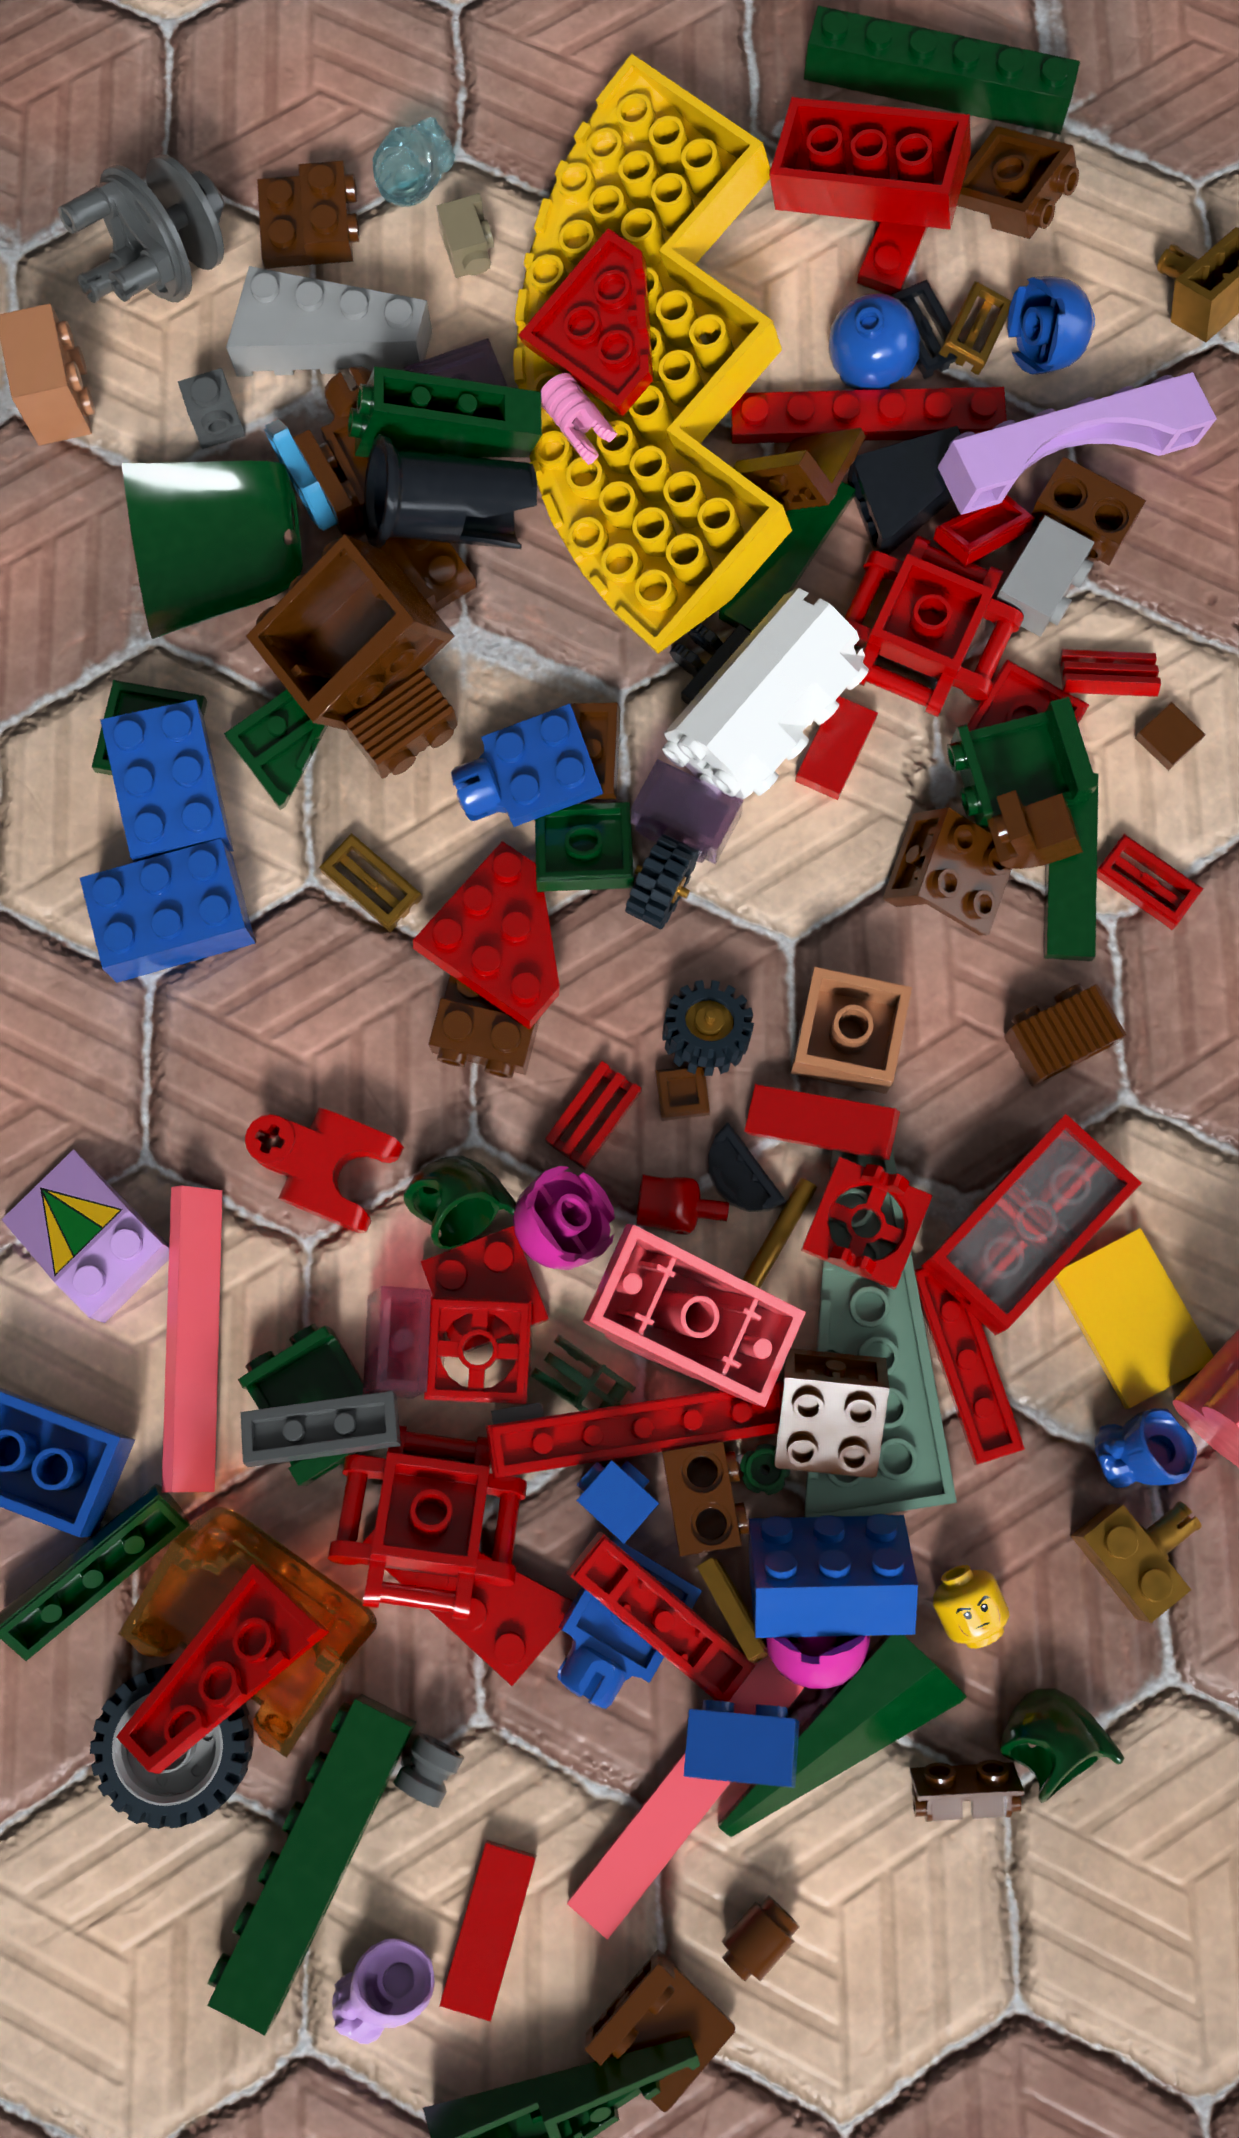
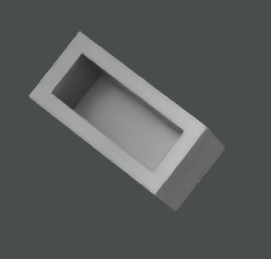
M1044 516L1000 589L996 600L1022 612L1024 619L1021 627L1041 637L1049 622L1058 626L1072 601L1065 597L1071 585L1080 588L1088 576L1094 563L1088 560L1087 557L1095 542Z

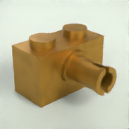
M1235 227L1200 259L1180 249L1176 244H1171L1169 249L1166 248L1158 261L1157 270L1175 279L1170 322L1200 340L1208 342L1239 314V228Z
M1178 1501L1172 1509L1147 1529L1138 1524L1123 1504H1109L1075 1531L1071 1538L1137 1620L1152 1623L1191 1591L1190 1587L1168 1561L1169 1557L1167 1554L1193 1532L1202 1528V1525L1196 1516L1193 1518L1189 1516L1193 1512L1182 1501Z

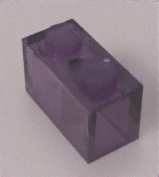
M657 759L631 807V823L636 825L635 829L641 835L652 841L657 842L662 834H666L699 850V857L696 862L702 863L704 860L716 864L741 817L744 800L735 796H728L719 788Z

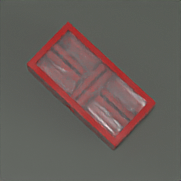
M1065 1114L1047 1130L921 1266L994 1335H997L1009 1329L1142 1182Z

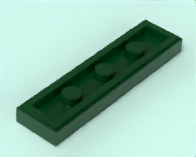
M841 482L836 496L829 505L786 511L792 531L733 599L721 608L719 619L734 628L741 624L752 632L784 594L793 590L853 500L856 489Z
M1093 773L1097 788L1088 802L1068 806L1083 852L1046 864L1044 959L1092 961L1095 958L1098 773Z

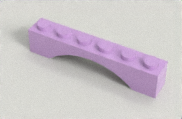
M1193 372L1174 378L1172 375H1165L1146 386L1135 389L1133 386H1126L1111 396L1097 400L1094 397H1088L1069 408L1055 411L1053 408L1046 409L1031 419L1017 423L1014 420L1004 421L992 430L978 434L974 432L963 433L950 442L949 448L941 460L938 469L960 515L1002 503L1015 481L1027 468L1041 458L1064 448L1085 444H1115L1137 448L1156 456H1161L1197 445L1217 418Z

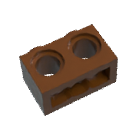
M1063 457L1038 498L1031 515L1035 517L1033 525L1037 528L1044 516H1047L1094 541L1095 543L1087 559L1101 561L1110 566L1136 522L1146 500ZM1056 501H1065L1072 506V508L1061 507L1056 503ZM1096 522L1107 523L1113 530H1104Z
M717 1442L662 1452L679 1556L742 1546L740 1535L749 1533L744 1502L734 1504L731 1483L740 1481L735 1451L725 1452L724 1443ZM697 1457L708 1458L716 1468L715 1480L704 1488L693 1485L687 1476L689 1463ZM708 1508L717 1509L725 1519L724 1531L714 1539L702 1537L696 1529L698 1515Z

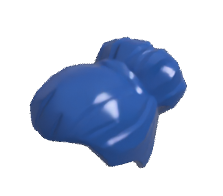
M1152 1408L1143 1411L1127 1421L1123 1426L1106 1424L1099 1428V1432L1095 1437L1094 1450L1097 1460L1101 1465L1104 1478L1114 1488H1126L1134 1482L1156 1486L1180 1483L1189 1476L1197 1456V1447L1192 1436L1177 1422L1168 1409Z

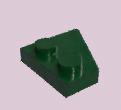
M286 689L225 732L224 735L277 807L282 810L289 802L328 726L313 723Z

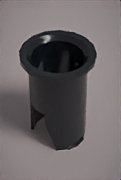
M379 434L373 441L365 476L364 522L368 544L380 549L385 545L387 539L393 537L521 549L522 544L518 542L515 534L514 511L537 506L538 486L534 466L526 462L396 449L392 445L391 438L387 435Z

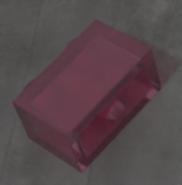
M380 1286L368 1295L363 1395L394 1391L397 1398L413 1399L427 1392L431 1309L430 1289Z

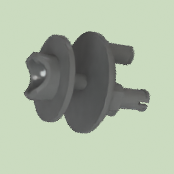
M161 154L152 158L147 164V184L130 169L121 165H113L103 171L100 184L58 207L59 217L70 233H76L103 218L113 240V252L109 254V260L86 273L78 275V282L84 294L90 290L92 291L87 296L92 303L98 302L100 298L113 291L122 301L126 302L146 288L156 296L167 301L180 302L189 296L192 288L189 261L204 270H211L222 262L224 243L219 222L225 203L218 188L208 176L201 171L189 173L177 160L168 155Z

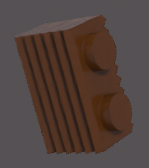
M422 668L344 722L349 737L382 779L386 778L389 773L399 775L408 770L414 764L415 756L419 752L424 751L427 746L437 748L446 743L452 737L454 729L458 725L453 707L443 697L442 693L432 683Z
M1080 983L1071 986L1054 997L1056 1005L1044 1011H1040L1039 1007L1035 1005L1011 1019L1014 1026L1009 1029L1004 1037L1032 1087L1118 1044L1126 1036L1124 1029L1098 984L1083 990Z

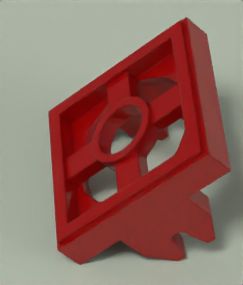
M839 1157L801 1251L894 1290L898 1285L933 1195L908 1185L909 1181L903 1175L898 1173L889 1174L879 1165L867 1164L864 1167ZM865 1185L872 1186L866 1203L859 1204L853 1209L836 1202L840 1195L851 1188ZM887 1192L894 1197L902 1209L905 1223L904 1230L886 1223L881 1206ZM860 1210L874 1212L880 1221L878 1233L870 1238L857 1235L851 1224L855 1213ZM829 1217L846 1225L847 1233L852 1238L848 1248L837 1246L831 1237L828 1223ZM880 1238L897 1245L892 1252L880 1259L872 1260L865 1255L862 1256L866 1244L874 1243Z
M430 1297L424 1400L527 1405L528 1381L531 1372L533 1302ZM472 1313L471 1331L464 1334L460 1341H445V1332L451 1324L462 1316ZM488 1314L496 1315L508 1324L517 1344L497 1343L494 1336L487 1332ZM477 1335L487 1337L493 1346L491 1358L481 1365L469 1363L463 1351L467 1340ZM444 1357H459L462 1364L469 1368L468 1387L461 1386L448 1375L444 1368ZM497 1359L516 1360L514 1367L504 1380L492 1387L484 1388L485 1370L491 1367Z

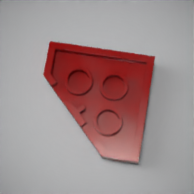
M608 228L518 336L523 345L562 373L571 374L577 384L621 416L626 414L653 382L647 269L642 251Z
M501 841L413 939V949L530 1030L559 996L560 984L545 892H537L536 863L504 841Z

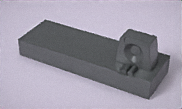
M394 1391L240 1412L243 1464L247 1467L401 1446L397 1395Z

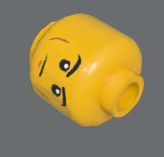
M960 1565L945 1572L941 1577L943 1583L933 1594V1605L947 1636L952 1641L966 1644L968 1648L973 1649L987 1646L998 1640L1004 1633V1626L1010 1614L1008 1605L995 1577L985 1570H971L969 1565Z

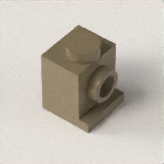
M480 193L436 205L440 233L455 277L479 275L487 271L491 265L488 249L494 248V241L487 219L484 220Z

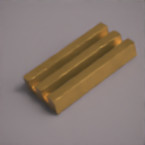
M974 281L939 354L947 358L949 353L956 355L957 358L954 363L963 367L965 362L973 365L971 372L979 375L1005 324L1012 301ZM979 296L984 299V302L963 344L957 341V338ZM992 305H995L1000 310L980 352H977L972 347Z
M352 833L319 866L321 872L390 933L397 927L396 923L410 913L409 909L423 899L422 894ZM354 850L400 890L405 897L399 901L349 858L347 854ZM340 863L393 910L387 914L334 867Z
M713 1557L698 1565L697 1568L748 1661L756 1664L768 1657L766 1641L764 1638H755L754 1619L724 1565Z

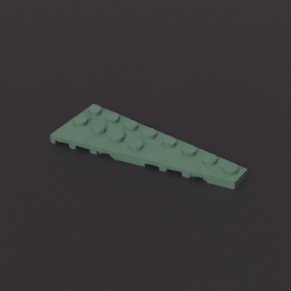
M893 1149L890 1161L831 1150L829 1179L839 1157L864 1167L867 1164L879 1165L889 1174L897 1173ZM865 1185L851 1188L840 1195L836 1202L853 1209L859 1204L866 1203L872 1186ZM887 1192L881 1206L886 1223L904 1230L905 1223L902 1209L894 1197ZM860 1210L852 1217V1228L860 1237L870 1238L878 1233L880 1221L874 1212ZM829 1217L828 1223L831 1237L837 1246L848 1248L852 1238L847 1233L846 1225ZM880 1238L874 1243L866 1244L862 1256L865 1255L872 1260L880 1259L892 1252L897 1245ZM911 1252L898 1285L894 1290L823 1260L816 1351L886 1358L889 1395L877 1476L875 1478L807 1471L804 1517H821L824 1515L872 1516L875 1514H888L957 1503Z

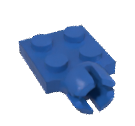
M571 704L482 736L484 753L478 759L456 766L451 771L453 786L455 785L457 788V798L470 821H477L500 812L507 813L513 826L516 827L603 794Z
M610 1537V1540L690 1609L693 1608L702 1590L629 1545L622 1543L616 1537ZM583 1587L579 1590L558 1626L572 1637V1648L559 1668L557 1678L569 1691L578 1697L585 1696L589 1699L588 1703L604 1709L610 1707L624 1682L632 1676L642 1678L650 1683L664 1656Z

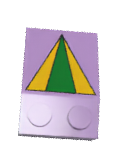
M74 1149L1 1219L54 1283L89 1318L106 1323L169 1260V1244Z

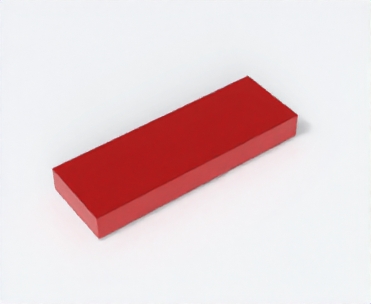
M755 1084L744 1132L758 1137L890 1161L900 1111L891 1107Z
M486 1841L440 2002L441 2007L491 2022L537 1855L493 1841Z

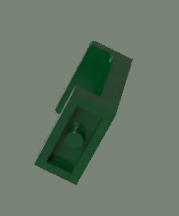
M1069 697L1050 701L1046 712L972 731H969L967 724L957 726L951 743L947 744L950 766L953 772L960 771L964 788L960 790L964 812L967 816L973 815L975 824L981 828L989 827L987 820L1001 814L997 796L1016 790L1024 806L1062 793L1067 805L1072 806L1088 802L1097 788Z
M312 1324L298 1331L289 1338L292 1346L274 1356L272 1351H268L256 1357L245 1366L248 1373L238 1379L242 1388L248 1390L258 1409L371 1394L333 1329L326 1325L318 1329L315 1324ZM360 1452L290 1461L291 1466L288 1469L298 1486H308L343 1464L346 1456L357 1455Z

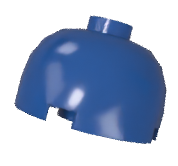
M1031 277L1027 279L1029 281L1028 285L1019 286L1013 295L1009 308L1007 328L1008 337L1017 338L1019 352H1012L1015 362L1024 372L1035 375L1058 371L1076 362L1087 349L1095 326V316L1086 293L1078 284L1062 277Z
M866 294L851 300L837 313L830 327L828 351L832 365L840 375L841 380L848 387L856 390L890 389V384L897 382L901 377H903V380L912 373L920 353L919 330L911 311L899 299L886 294Z

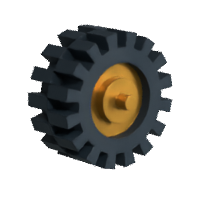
M662 834L658 838L656 845L654 844L649 857L645 859L643 867L638 865L635 869L634 874L637 875V881L629 894L631 896L627 900L625 912L661 930L669 921L672 912L675 911L681 897L687 899L691 891L685 887L689 883L690 875L695 869L699 850L666 834Z
M703 980L695 981L693 991L690 990L688 985L680 988L679 997L674 994L669 1002L664 1020L662 1039L663 1041L666 1040L665 1050L667 1054L670 1055L675 1052L673 1061L680 1067L685 1061L689 1063L687 1072L696 1074L697 1066L704 1067V1076H712L714 1067H718L720 1074L729 1071L731 1063L736 1067L741 1062L743 1054L745 1055L754 1026V1023H751L753 1018L752 1008L745 1009L747 999L743 994L734 999L736 988L729 984L725 992L718 990L720 981L712 980L710 989L704 988Z

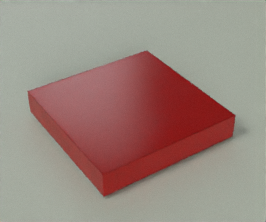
M1007 659L993 681V688L988 699L981 701L967 726L969 731L1043 713L1046 712L1050 701L1066 697L1070 698L1077 723L1079 724L1089 704L1069 693L1063 692L1057 686Z

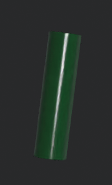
M159 1484L152 1486L0 1612V1639L25 1661L30 1659L190 1526L181 1507L169 1493H162V1486Z

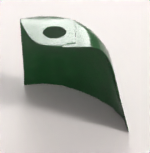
M254 460L122 464L138 578L148 629L152 639L274 597L287 590L291 582L300 575L303 562L297 505L293 486L284 464L273 461ZM291 501H292L293 510H294L295 528H294L293 519H292ZM288 529L291 534V544H285L284 534Z

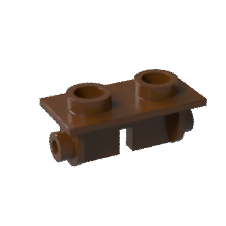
M984 1760L978 1764L953 1766L937 1762L931 1763L926 1767L910 1768V1775L916 1795H913L915 1817H925L926 1822L963 1819L962 1801H971L973 1819L1011 1818L1012 1812L1021 1811L1020 1796H1024V1789L1014 1762L1003 1763L998 1760Z

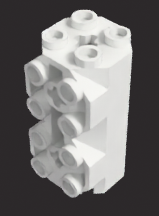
M800 588L784 594L664 732L668 741L662 748L665 756L679 767L683 768L686 766L698 778L696 781L698 788L715 801L722 795L731 800L737 798L743 800L753 791L758 796L765 793L778 779L779 775L775 770L786 758L791 760L796 757L808 744L809 739L803 734V730L813 721L821 725L828 720L838 709L839 703L836 699L845 688L848 690L853 689L868 674L869 668L863 663L865 658L863 648L854 649L855 644L860 640L857 631L830 603L820 598L814 605L804 601L803 599L809 593Z

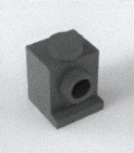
M222 368L177 381L187 413L202 449L245 436Z

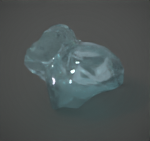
M428 117L410 127L404 126L393 129L376 150L372 159L374 178L379 192L387 202L400 207H410L421 203L433 191L440 181L442 174L448 172L453 166L456 155L453 153L452 143L446 136L444 129L438 125L436 118Z

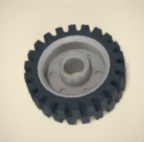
M173 1664L161 1665L141 1672L116 1689V1693L102 1707V1715L96 1719L93 1728L96 1736L90 1744V1754H95V1762L91 1764L93 1775H99L102 1784L98 1788L103 1797L109 1795L113 1800L111 1806L118 1813L123 1811L129 1815L128 1820L136 1824L144 1822L148 1824L149 1828L156 1829L183 1827L199 1821L219 1809L232 1796L244 1779L253 1751L251 1746L253 1727L248 1722L247 1716L249 1711L246 1704L239 1707L160 1774L148 1772L126 1749L116 1736Z

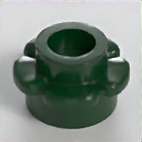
M760 1444L756 1447V1450H749L742 1457L740 1469L744 1472L742 1479L750 1491L754 1493L763 1491L767 1495L778 1493L785 1486L784 1480L790 1475V1470L775 1467V1446ZM762 1465L769 1466L770 1472L767 1475L760 1472Z

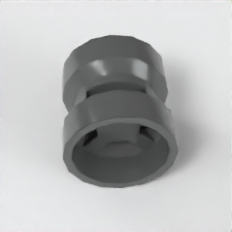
M419 1733L411 1747L413 1754L411 1758L412 1765L402 1766L393 1783L412 1798L426 1805L439 1808L447 1793L443 1781H447L450 1775L457 1773L465 1757L446 1743L427 1734Z

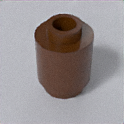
M768 1895L761 1904L755 1901L721 1940L728 1949L722 1958L745 1982L751 1975L761 1981L795 1942L792 1936L800 1926Z

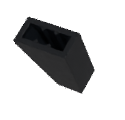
M958 426L857 455L855 461L850 465L847 481L849 486L856 489L854 500L874 551L887 555L891 554L953 500L938 466L947 452L950 442L961 435Z

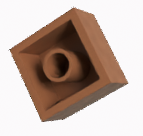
M51 303L0 314V341L11 397L37 444L40 446L92 434L89 415L95 414V407L88 386L83 387L81 375L87 374V368L80 347H75L67 320L59 321Z
M814 967L809 981L790 1074L887 1094L894 1082L912 987Z

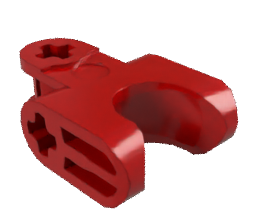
M320 1107L310 1128L281 1116L269 1114L254 1120L248 1127L245 1135L246 1149L250 1155L266 1169L287 1177L278 1199L356 1233H366L371 1224V1218L364 1208L341 1195L338 1188L340 1172L347 1163L357 1158L368 1157L382 1163L395 1162L400 1158L404 1146L395 1137ZM278 1134L284 1141L281 1149L272 1147L269 1151L263 1144L266 1137L275 1139Z

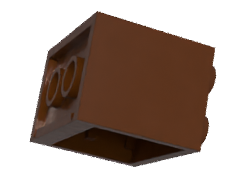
M344 534L341 538L332 541L324 548L321 555L322 558L308 572L299 575L291 582L289 592L275 606L269 607L259 615L256 620V626L246 637L313 723L347 730L344 724L345 721L420 668H423L455 635L388 552Z

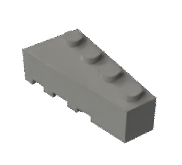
M249 266L226 348L237 377L253 376V371H274L276 376L294 375V370L320 369L321 374H337L339 369L356 366L365 367L370 371L373 370L374 366L403 371H422L432 334L427 300Z

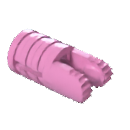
M562 373L556 375L540 391L541 406L553 418L556 425L560 427L561 432L588 465L592 464L599 454L585 436V433L593 428L600 438L611 442L617 433L595 404L584 394L571 374Z

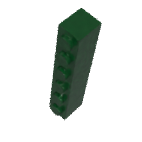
M818 6L808 41L804 80L1061 134L1072 99L1080 61Z
M363 1694L355 1698L352 1705L345 1701L343 1702L330 1728V1731L337 1734V1737L328 1754L323 1751L318 1753L307 1775L306 1781L313 1784V1787L304 1804L296 1800L284 1822L281 1831L289 1834L288 1839L280 1854L275 1851L270 1853L259 1874L257 1882L265 1885L256 1905L249 1901L246 1903L234 1926L232 1933L240 1936L231 1956L223 1952L212 1971L207 1984L214 1987L215 1990L207 2006L264 2036L269 2031L277 2018L417 1721Z

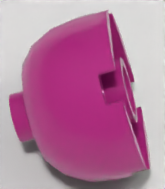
M558 1166L544 1171L527 1186L518 1197L513 1223L515 1235L521 1248L533 1261L547 1268L571 1270L600 1257L613 1243L614 1234L610 1237L609 1235L611 1231L610 1222L615 1219V1214L606 1192L591 1176L584 1172L577 1176L572 1172L565 1171L569 1168L565 1166Z
M870 1636L766 1638L768 1655L781 1675L794 1684L810 1689H828L844 1684L861 1668L870 1644Z

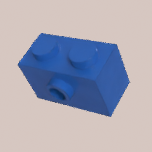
M611 1460L605 1468L596 1462L576 1485L583 1491V1494L576 1501L624 1544L659 1504L658 1501L644 1490L650 1480L629 1461H626L619 1467Z
M703 1700V1710L689 1709L684 1777L795 1788L799 1721L795 1718H787L788 1708L756 1705L755 1715L734 1713L735 1703Z

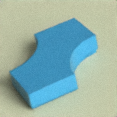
M279 419L265 425L264 431L279 463L285 465L291 483L310 519L323 531L338 524L319 482L303 459L289 429Z

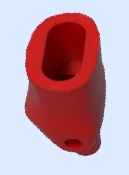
M642 1174L636 1226L654 1227L674 1234L688 1235L695 1230L698 1218L727 1222L729 1202L701 1199L700 1187L696 1180L688 1177H657Z

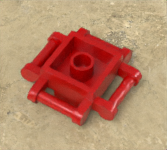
M918 535L904 561L879 551H872L868 554L863 565L866 572L844 618L857 631L860 640L855 646L864 648L865 658L863 663L869 668L868 674L859 684L865 686L866 682L927 707L926 713L939 717L952 686L961 689L964 694L972 699L979 701L988 699L993 688L991 679L1012 633L1019 631L1024 615L1018 609L992 598L1004 573L1003 570L993 566L988 570L973 563L964 566L951 554L930 546L931 540ZM889 578L893 580L894 583L873 628L861 625L882 579ZM984 618L992 621L995 627L973 672L961 666ZM878 655L939 680L935 689L875 665Z
M399 1425L401 1446L388 1448L386 1458L356 1454L345 1457L342 1473L347 1476L337 1537L336 1540L330 1542L328 1560L342 1565H369L363 1606L379 1608V1603L450 1612L454 1619L468 1620L474 1580L503 1587L515 1584L517 1568L512 1565L519 1505L520 1501L526 1498L527 1481L513 1476L493 1479V1474L489 1473L490 1453L487 1437L477 1436V1441L410 1432L406 1431L407 1426ZM403 1451L473 1461V1464L403 1454ZM371 1478L381 1479L383 1481L373 1543L357 1542L367 1480ZM486 1494L495 1495L500 1498L492 1561L478 1559ZM385 1568L457 1577L456 1591L384 1582Z

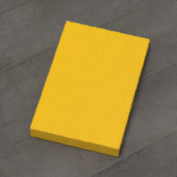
M1141 1228L1070 1264L1053 1279L1125 1409H1129L1201 1371L1214 1357Z

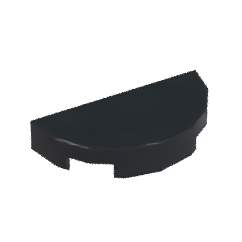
M727 1122L715 1135L708 1154V1174L716 1192L725 1201L729 1202L731 1206L747 1212H766L785 1204V1198L729 1122Z

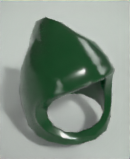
M448 1156L426 1165L413 1177L403 1197L409 1211L431 1225L430 1234L434 1245L441 1249L456 1248L475 1238L492 1223L496 1214L501 1209L514 1215L517 1204L493 1173L482 1164L464 1156Z
M1055 1688L1035 1689L1027 1693L1014 1707L1003 1732L1000 1750L1004 1757L1025 1766L1033 1773L1039 1784L1038 1799L1040 1803L1047 1802L1062 1787L1090 1768L1102 1757H1107L1118 1765L1123 1763L1124 1760L1122 1752L1096 1719L1073 1697ZM1029 1744H1033V1745H1037V1746L1031 1748V1747L1029 1746Z

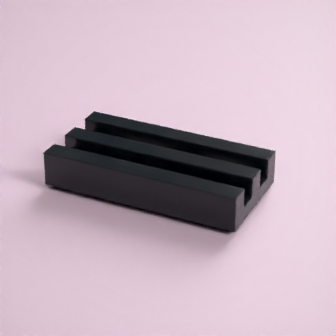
M924 280L889 295L899 299L911 311L919 334L933 357L929 356L920 339V353L916 364L924 379L933 376L934 371L937 369L940 372L949 369L950 364L955 362L957 356L949 353L947 358L939 354L941 346L934 336L927 318L922 314L914 299L916 296L920 297L941 338L945 341L952 325L928 281Z

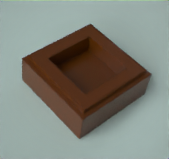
M1171 702L1137 734L1135 739L1169 771L1201 742L1206 734Z
M697 1066L696 1074L687 1072L688 1067L655 1071L661 1121L710 1115L704 1067Z

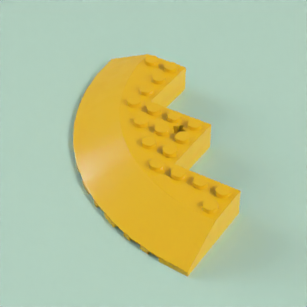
M631 53L597 97L596 103L598 106L588 123L582 121L573 136L576 141L566 160H560L555 171L557 180L549 198H543L534 225L536 232L530 253H526L524 258L526 272L523 289H519L516 303L515 322L518 327L517 348H514L513 369L518 389L538 392L541 391L542 387L550 379L562 374L557 368L523 345L518 334L608 228L642 251L647 269L653 382L624 416H621L580 386L584 394L595 404L617 433L611 442L600 438L593 428L585 433V436L599 454L596 460L589 465L581 458L561 432L560 427L556 425L553 418L541 406L542 435L529 458L530 464L534 466L537 485L551 522L580 571L615 615L659 654L730 602L789 535L792 529L782 504L700 444L782 351L773 320L696 266V263L770 180L769 173L771 168L764 144Z

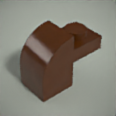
M1016 790L997 796L1001 814L993 816L987 822L1000 864L1004 867L1013 869L1038 867L1083 852L1070 809L1062 793L1027 806L1023 805Z

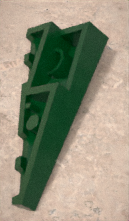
M883 1635L867 1654L858 1672L844 1684H841L824 1705L820 1704L800 1727L795 1788L751 1784L717 1823L718 1827L729 1837L735 1836L960 1704L967 1696L904 1635Z
M689 2036L625 2053L618 2059L615 2056L607 2058L601 2066L595 2061L424 2107L423 2111L431 2138H593L619 2121L618 2109L641 2093L647 2100H650L661 2092L660 2080L685 2067H689L693 2071L700 2066V2062Z

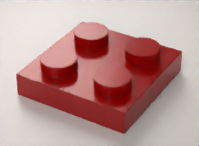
M514 1226L420 1261L433 1297L532 1301L531 1327L549 1321L524 1251L515 1235ZM472 1313L462 1316L451 1324L446 1331L449 1341H460L464 1334L471 1331ZM488 1314L487 1332L493 1335L496 1341L513 1335L508 1324L496 1315ZM473 1336L467 1340L463 1351L464 1353L487 1345L491 1341L485 1336Z

